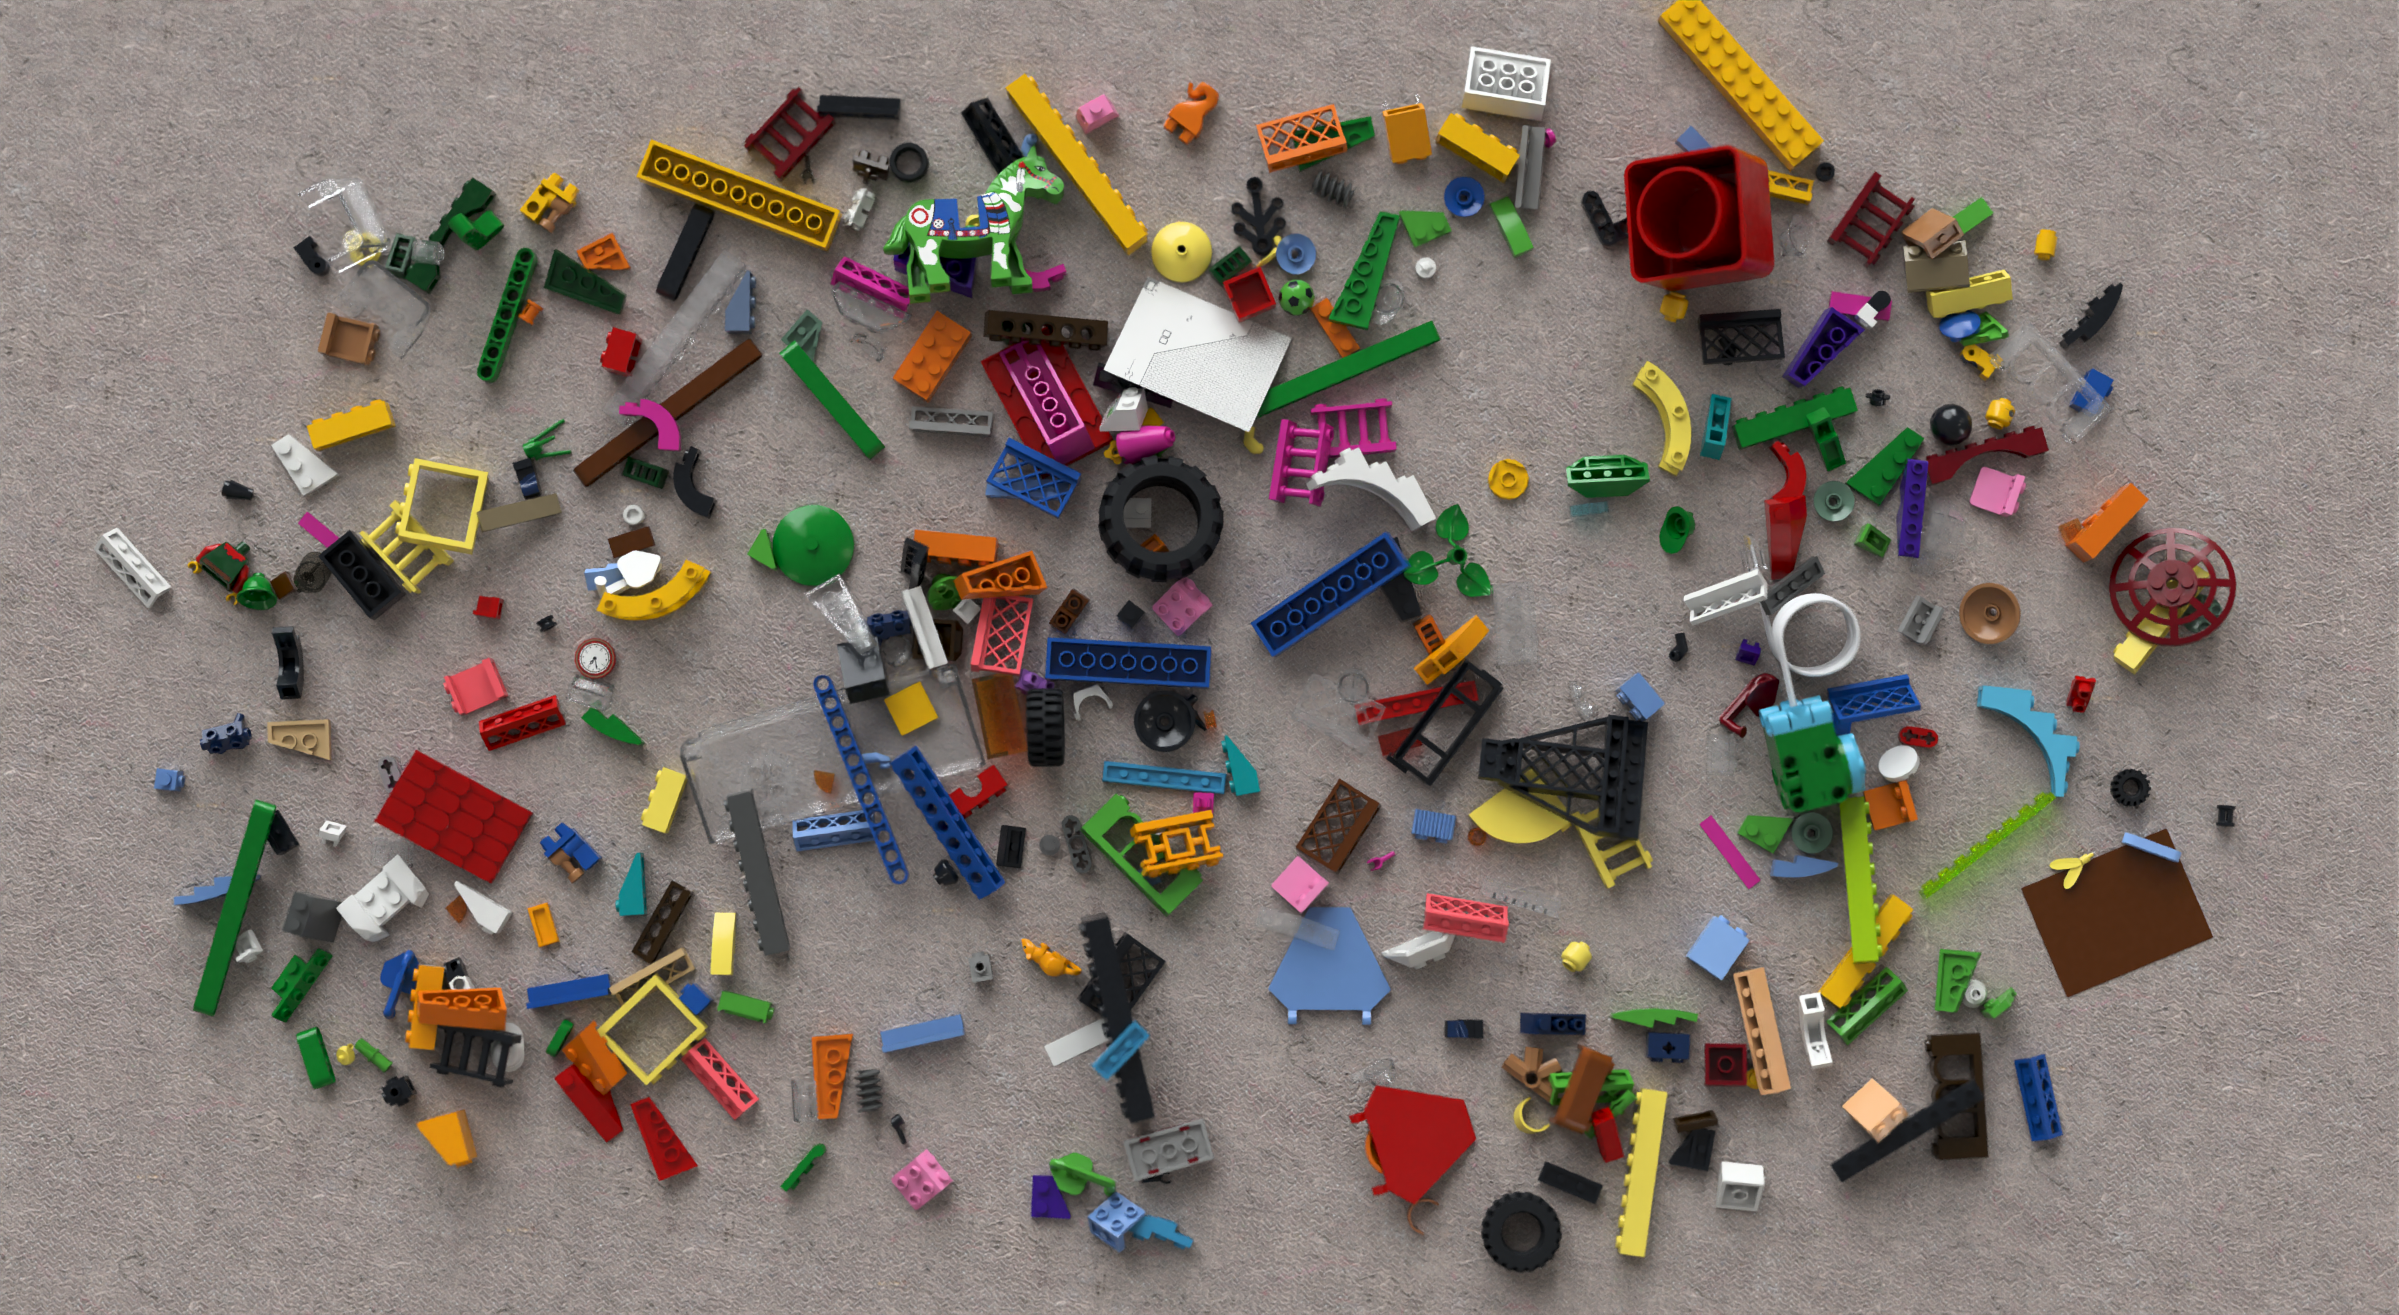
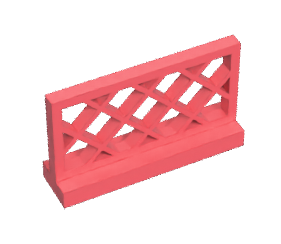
M1020 596L983 598L971 660V671L979 672L983 670L1020 676L1033 598ZM996 599L1005 600L1008 606L999 611L995 605ZM1019 603L1028 604L1027 610L1021 614L1014 607ZM1012 609L1017 617L1008 622L1002 614ZM1000 616L1005 625L996 630L992 625V621ZM1020 619L1024 624V629L1016 633L1011 625ZM1008 627L1013 636L1004 641L999 633ZM996 635L1002 643L993 649L988 642L989 639ZM1017 639L1021 646L1013 652L1007 644ZM1005 646L1010 655L1001 660L996 651ZM992 654L998 661L993 666L984 665L985 659ZM1013 657L1017 662L1016 670L1008 669L1004 663Z
M1427 893L1423 929L1505 943L1509 921H1507L1508 907Z

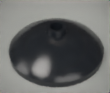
M1157 691L1145 697L1138 705L1134 715V728L1141 742L1148 748L1158 752H1171L1184 746L1191 738L1195 728V714L1190 703L1183 696L1172 691ZM1163 718L1169 720V724L1167 726H1163L1161 724V720Z

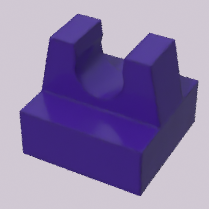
M1743 639L1736 653L1735 660L1755 666L1761 653L1759 643L1755 642L1754 646L1747 644V639Z

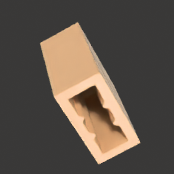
M1874 1079L1866 1083L1842 1105L1848 1115L1878 1143L1909 1115L1904 1107Z

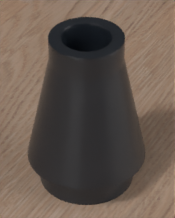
M225 480L222 496L226 497V499L251 501L254 489L234 480Z

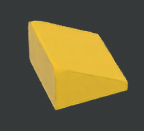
M1152 407L1148 409L1142 423L1145 426H1161L1164 424V421Z

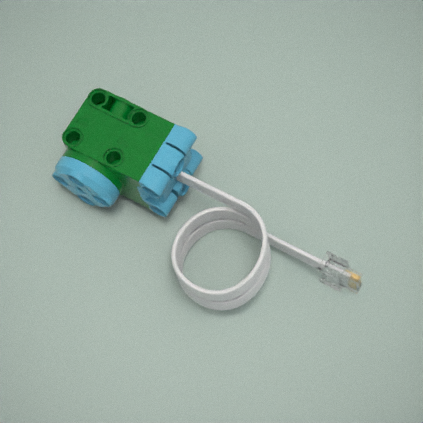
M1751 533L1741 535L1743 549L1739 550L1743 570L1747 569L1748 572L1757 569L1759 571L1767 569L1763 549L1757 546L1755 535ZM1814 593L1802 595L1787 602L1777 613L1771 627L1769 615L1765 614L1759 602L1768 644L1775 658L1781 663L1789 699L1781 702L1779 707L1772 706L1759 710L1778 797L1784 809L1790 808L1797 813L1844 802L1848 795L1866 789L1865 765L1854 735L1849 733L1836 736L1830 704L1828 701L1822 702L1819 695L1801 699V701L1795 699L1789 669L1798 674L1813 677L1829 675L1843 669L1851 662L1859 648L1860 630L1857 619L1853 612L1842 602L1824 594ZM1818 602L1835 604L1843 613L1847 624V640L1842 651L1831 661L1819 666L1799 667L1790 664L1785 654L1783 634L1791 616L1809 604Z

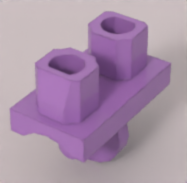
M1023 668L1020 671L1019 680L1015 688L1020 690L1022 694L1027 695V691L1030 689L1054 688L1055 684Z

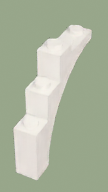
M1359 447L1354 450L1348 448L1340 452L1341 457L1335 460L1336 464L1327 468L1328 472L1323 474L1321 470L1311 476L1312 480L1306 483L1309 491L1322 486L1336 484L1351 485L1368 490L1389 503L1403 517L1411 531L1436 519L1414 475L1408 478L1404 475L1395 479L1386 461L1381 464L1377 461L1368 466Z

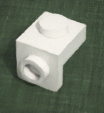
M247 930L238 936L236 948L240 956L235 958L236 961L250 963L256 960L257 955L263 952L253 930Z

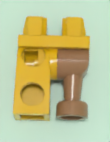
M555 172L547 180L543 178L540 182L541 184L520 209L524 216L537 225L539 224L551 234L556 228L554 223L561 215H567L572 207L576 205L575 198L579 193V189L571 183L568 184L564 191L559 189L564 179ZM550 208L552 211L548 218H542L545 211Z

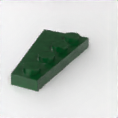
M558 249L554 250L544 284L545 289L618 315L622 314L627 294Z

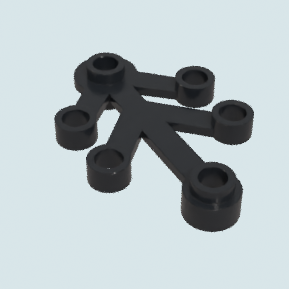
M1251 177L1247 181L1246 187L1248 192L1252 194L1254 216L1245 210L1239 202L1232 204L1231 212L1236 216H1241L1256 228L1257 236L1247 230L1242 222H1237L1234 225V232L1237 235L1244 236L1253 243L1252 248L1257 255L1265 256L1272 250V239L1279 230H1283L1286 226L1285 219L1277 217L1274 220V226L1265 235L1264 226L1277 210L1282 209L1283 200L1280 197L1273 198L1271 205L1262 215L1260 192L1263 188V183L1260 178ZM1253 183H1256L1258 185V189L1253 190L1251 188V185ZM1274 201H1280L1281 205L1279 207H1275L1273 205ZM1235 206H1240L1241 210L1239 212H1235L1233 208ZM1278 220H1281L1284 224L1283 226L1278 227L1276 225V222ZM1241 225L1243 226L1244 230L1242 232H1238L1236 230V227ZM1260 243H1265L1266 248L1260 249L1258 245Z

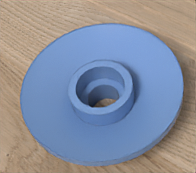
M1290 234L1279 242L1276 249V259L1284 271L1290 274H1302L1313 266L1316 259V249L1313 242L1305 235ZM1293 250L1298 253L1296 258L1291 256Z

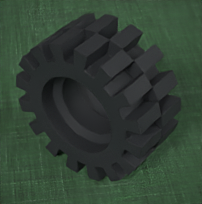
M2128 769L2120 771L2118 775L2113 777L2114 781L2110 784L2112 785L2110 791L2114 794L2112 797L2117 799L2116 802L2123 804V806L2140 805L2150 795L2148 793L2151 791V787H2149L2150 780H2147L2146 774H2142V771ZM2127 780H2133L2138 785V791L2133 796L2127 795L2123 790V785Z

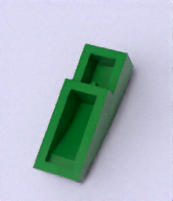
M1825 407L1807 414L1806 418L1827 472L1846 464L1838 435L1834 430L1831 417Z
M592 706L581 717L591 727L613 739L641 746L645 744L636 733L614 714L607 718L596 707Z

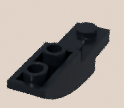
M2120 282L2116 286L2112 283L2103 290L2104 296L2100 299L2096 296L2088 303L2089 308L2085 310L2087 315L2077 322L2079 327L2074 331L2070 328L2062 335L2064 339L2059 344L2064 349L2079 337L2084 342L2088 341L2103 327L2118 303L2123 288L2122 283Z

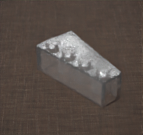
M840 574L804 594L812 605L860 655L878 645L849 585Z

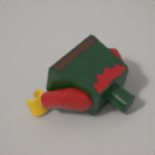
M243 541L235 548L228 542L206 546L196 557V561L188 563V568H193L196 565V570L193 571V574H199L203 570L229 592L232 590L233 593L226 596V601L228 602L232 596L236 599L237 594L242 591L243 585L248 579L250 569L245 555L251 549ZM236 599V601H235V603H234L233 605L239 604V602L237 601V599Z

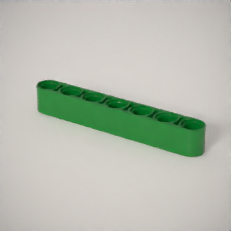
M521 248L516 253L477 368L478 377L486 383H494L499 377L519 319L518 314L521 313L537 266V255L529 248ZM531 254V260L523 263L524 255ZM519 273H524V280L517 282L516 276ZM513 292H518V298L515 301H510V295ZM506 311L512 312V316L509 320L503 319V315ZM500 330H505L504 338L497 339V333ZM498 349L499 355L496 358H491V351ZM491 368L492 375L485 378L484 371Z
M795 340L779 353L869 460L885 448L884 444Z

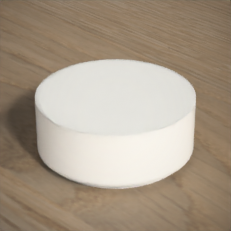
M630 505L624 510L623 518L629 525L637 526L644 520V511L637 505Z

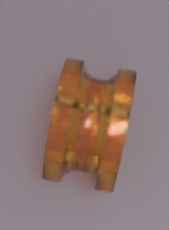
M1211 710L1209 713L1204 711L1207 729H1210L1211 726L1216 728L1214 711Z
M1479 827L1469 831L1468 841L1472 845L1480 846L1486 841V832ZM1474 831H1479L1478 834L1481 832L1483 835L1479 843H1476V840H1472L1471 836L1474 835Z

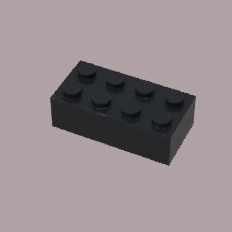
M347 531L318 555L370 619L376 620L406 595L405 591L354 531Z

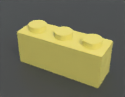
M663 767L662 771H658L655 782L658 783L655 790L652 789L648 797V801H650L649 807L644 809L641 816L643 826L663 833H669L689 778L688 775Z

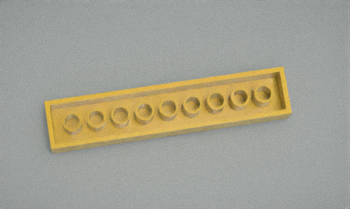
M1677 0L1660 15L1658 19L1659 24L1789 172L1821 146L1824 142L1821 136L1701 0Z
M1024 73L1005 87L1008 98L1125 253L1129 256L1147 242V228L1141 221H1136L1133 209L1129 205L1125 206L1123 204L1124 201L1122 200L1123 196L1117 189L1113 190L1111 188V181L1105 173L1101 174L1099 172L1098 163L1093 157L1089 158L1087 156L1086 147L1080 140L1078 142L1075 140V133L1068 124L1066 126L1063 124L1059 111L1056 108L1052 110L1049 98L1044 92L1040 94L1038 84L1032 76L1028 78Z
M652 139L636 176L640 182L826 252L830 249L842 218V213L838 209Z

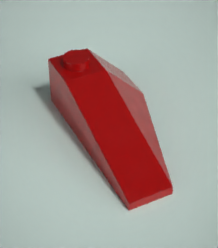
M1805 495L1764 500L1771 580L1783 579L1794 570L1807 518Z
M574 1063L554 1077L565 1094L606 1143L623 1131L611 1090L605 1095L596 1090L590 1080L581 1074Z

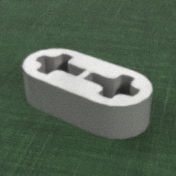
M386 756L379 760L378 770L385 789L391 793L393 788H390V785L393 784L391 777L397 782L402 773L396 759ZM385 761L393 763V766L390 767L391 774L388 769L383 768L386 765Z

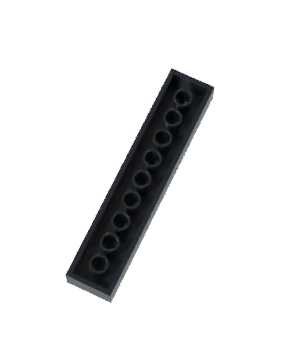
M1102 912L1080 918L1081 923L1078 924L1080 935L1086 941L1083 944L1085 956L1090 958L1091 963L1087 964L1090 976L1095 979L1092 988L1094 995L1100 1001L1097 1004L1099 1016L1104 1018V1023L1101 1026L1104 1036L1109 1040V1043L1106 1044V1048H1108L1133 1023L1109 916ZM1138 1048L1113 1074L1118 1079V1083H1115L1117 1094L1123 1100V1103H1120L1122 1115H1124L1125 1119L1128 1118L1130 1123L1155 1118L1142 1058Z

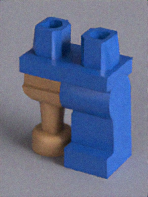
M560 823L554 830L561 838L555 842L547 835L540 841V844L545 850V856L553 864L560 865L570 874L568 879L573 884L585 873L580 867L576 869L570 862L573 856L585 871L591 869L602 857L574 828H570L565 823Z

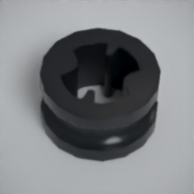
M1828 162L1820 164L1815 172L1817 179L1821 182L1830 181L1835 174L1834 166ZM1823 168L1825 170L1828 168L1830 170V172L1828 173L1830 176H1822V170L1820 169Z
M553 615L547 616L536 623L537 626L541 627V633L557 625L553 621Z

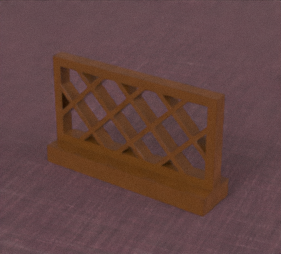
M1339 778L1296 848L1331 871L1339 874L1382 805ZM1342 785L1348 789L1350 797L1338 800L1337 791ZM1362 797L1368 801L1363 809L1355 810L1353 799ZM1351 800L1353 811L1341 814L1339 802ZM1336 803L1339 814L1327 817V806ZM1354 814L1355 822L1353 826L1344 828L1342 816ZM1339 817L1342 828L1330 831L1328 820ZM1326 821L1328 831L1316 834L1315 825L1317 822ZM1343 831L1344 840L1342 843L1333 845L1331 834ZM1329 835L1331 846L1319 848L1317 837ZM1315 838L1317 849L1308 851L1302 847L1306 839ZM1332 849L1333 857L1329 863L1322 860L1320 851Z

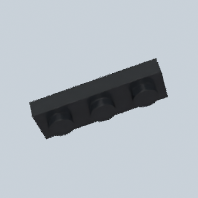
M1547 1161L1544 1162L1537 1179L1593 1204H1596L1603 1187L1600 1183Z

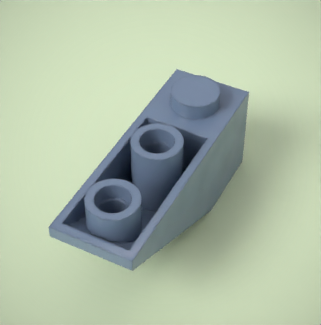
M750 270L746 271L725 310V331L727 334H752V328H755L756 320L755 316H752V308H756V297L752 296L753 288H756V276H753Z

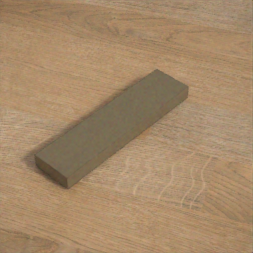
M555 493L478 511L476 514L483 533L558 515L562 511L557 494Z

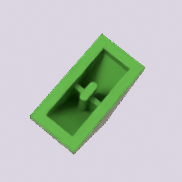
M1867 523L1862 526L1854 545L1883 558L1891 539Z
M762 529L747 555L774 571L778 570L768 530Z

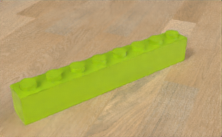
M1851 797L1839 803L1853 964L1879 962V957L1883 956L1882 945H1877V937L1881 936L1880 924H1875V916H1879L1878 903L1874 904L1873 896L1877 895L1876 883H1872L1871 875H1875L1874 863H1870L1869 855H1873L1872 842L1868 843V835L1871 834V823L1866 822V814H1870L1869 802H1865L1864 797Z

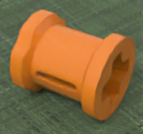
M528 299V304L522 313L518 314V317L533 326L534 319L540 311H543V308Z

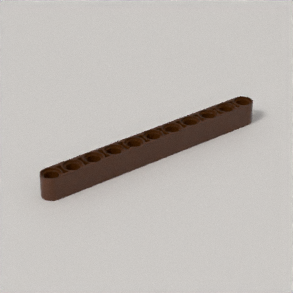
M747 339L659 405L665 408L678 421L757 362L763 354L751 339ZM642 417L574 468L573 472L585 487L592 485L627 459L628 456H631L658 436L659 432L656 424L651 419Z

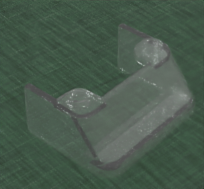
M325 179L297 193L298 197L308 207L325 199L330 200L339 196L354 229L348 231L343 237V245L346 250L328 259L329 263L338 272L385 250L390 245V236L365 184L360 179Z

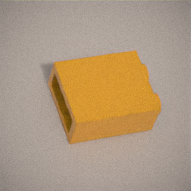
M1422 103L1382 111L1389 156L1392 163L1403 164L1408 162L1409 159L1422 160L1426 159L1428 155H1432L1425 108Z

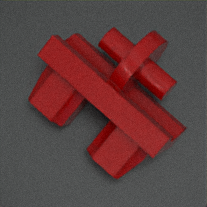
M2075 675L2066 700V706H2072L2073 712H2085L2096 684V678L2086 679L2084 676Z

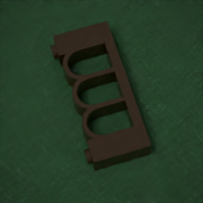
M1971 1032L1927 1035V1039L1924 1040V1048L1929 1056H1933L1929 1064L1930 1073L1935 1080L1939 1081L1932 1089V1102L1939 1099L1940 1092L1946 1085L1964 1084L1973 1078L1984 1094L1981 1034ZM1969 1054L1971 1078L1944 1079L1940 1076L1937 1069L1940 1059L1948 1055ZM1985 1098L1975 1103L1973 1107L1960 1112H1973L1975 1136L1947 1137L1942 1132L1941 1124L1934 1128V1132L1939 1137L1934 1138V1143H1931V1153L1935 1155V1159L1950 1160L1989 1157Z

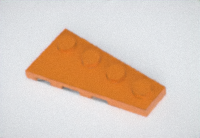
M853 1034L811 1037L817 1120L838 1117Z

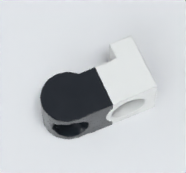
M1878 291L1854 318L1869 331L1877 323L1874 319L1876 314L1890 304V295L1886 291Z
M460 957L443 964L451 990L475 989Z

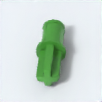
M363 1038L356 1042L355 1049L368 1059V1062L371 1061L381 1069L383 1073L393 1064L392 1061L379 1052L380 1049H375Z

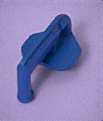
M407 950L386 961L380 975L381 983L392 989L383 1011L384 1017L387 1019H392L395 1016V1007L400 993L410 994L411 989H415L416 981H412L413 970L417 969L420 964L412 950Z

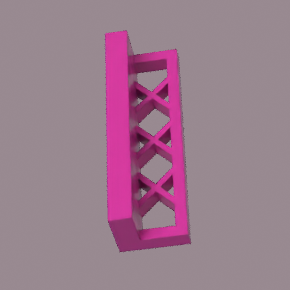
M845 256L834 270L831 285L901 319L905 317L910 304V296L905 298L898 293L903 292L909 295V287ZM844 265H847L853 268V270L849 271L843 267ZM862 275H868L872 279H865ZM880 284H886L890 288H884Z

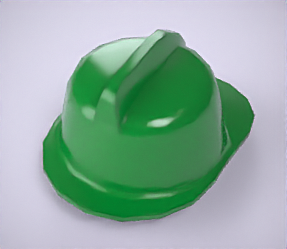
M1679 506L1668 510L1659 535L1660 545L1665 552L1670 554L1679 552L1684 546L1687 537L1693 534L1696 524L1692 512H1686Z

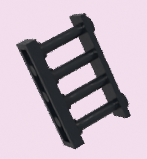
M437 1026L438 1028L445 1029V1041L440 1063H432L429 1068L437 1069L436 1073L449 1075L450 1072L493 1082L492 1086L505 1087L506 1084H513V1079L504 1078L510 1047L513 1044L521 1043L522 1035L502 1030ZM457 1032L463 1033L464 1037L459 1067L448 1065L454 1034H457ZM475 1036L482 1037L481 1041H483L477 1071L467 1069L472 1040ZM496 1040L500 1041L502 1047L496 1075L486 1073L491 1043Z

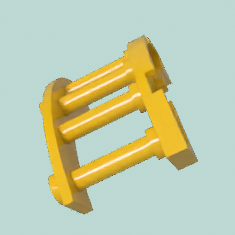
M685 560L683 566L672 580L651 593L627 597L604 592L596 611L613 618L629 621H645L666 616L686 605L689 600L698 594L707 582L711 571L689 560Z

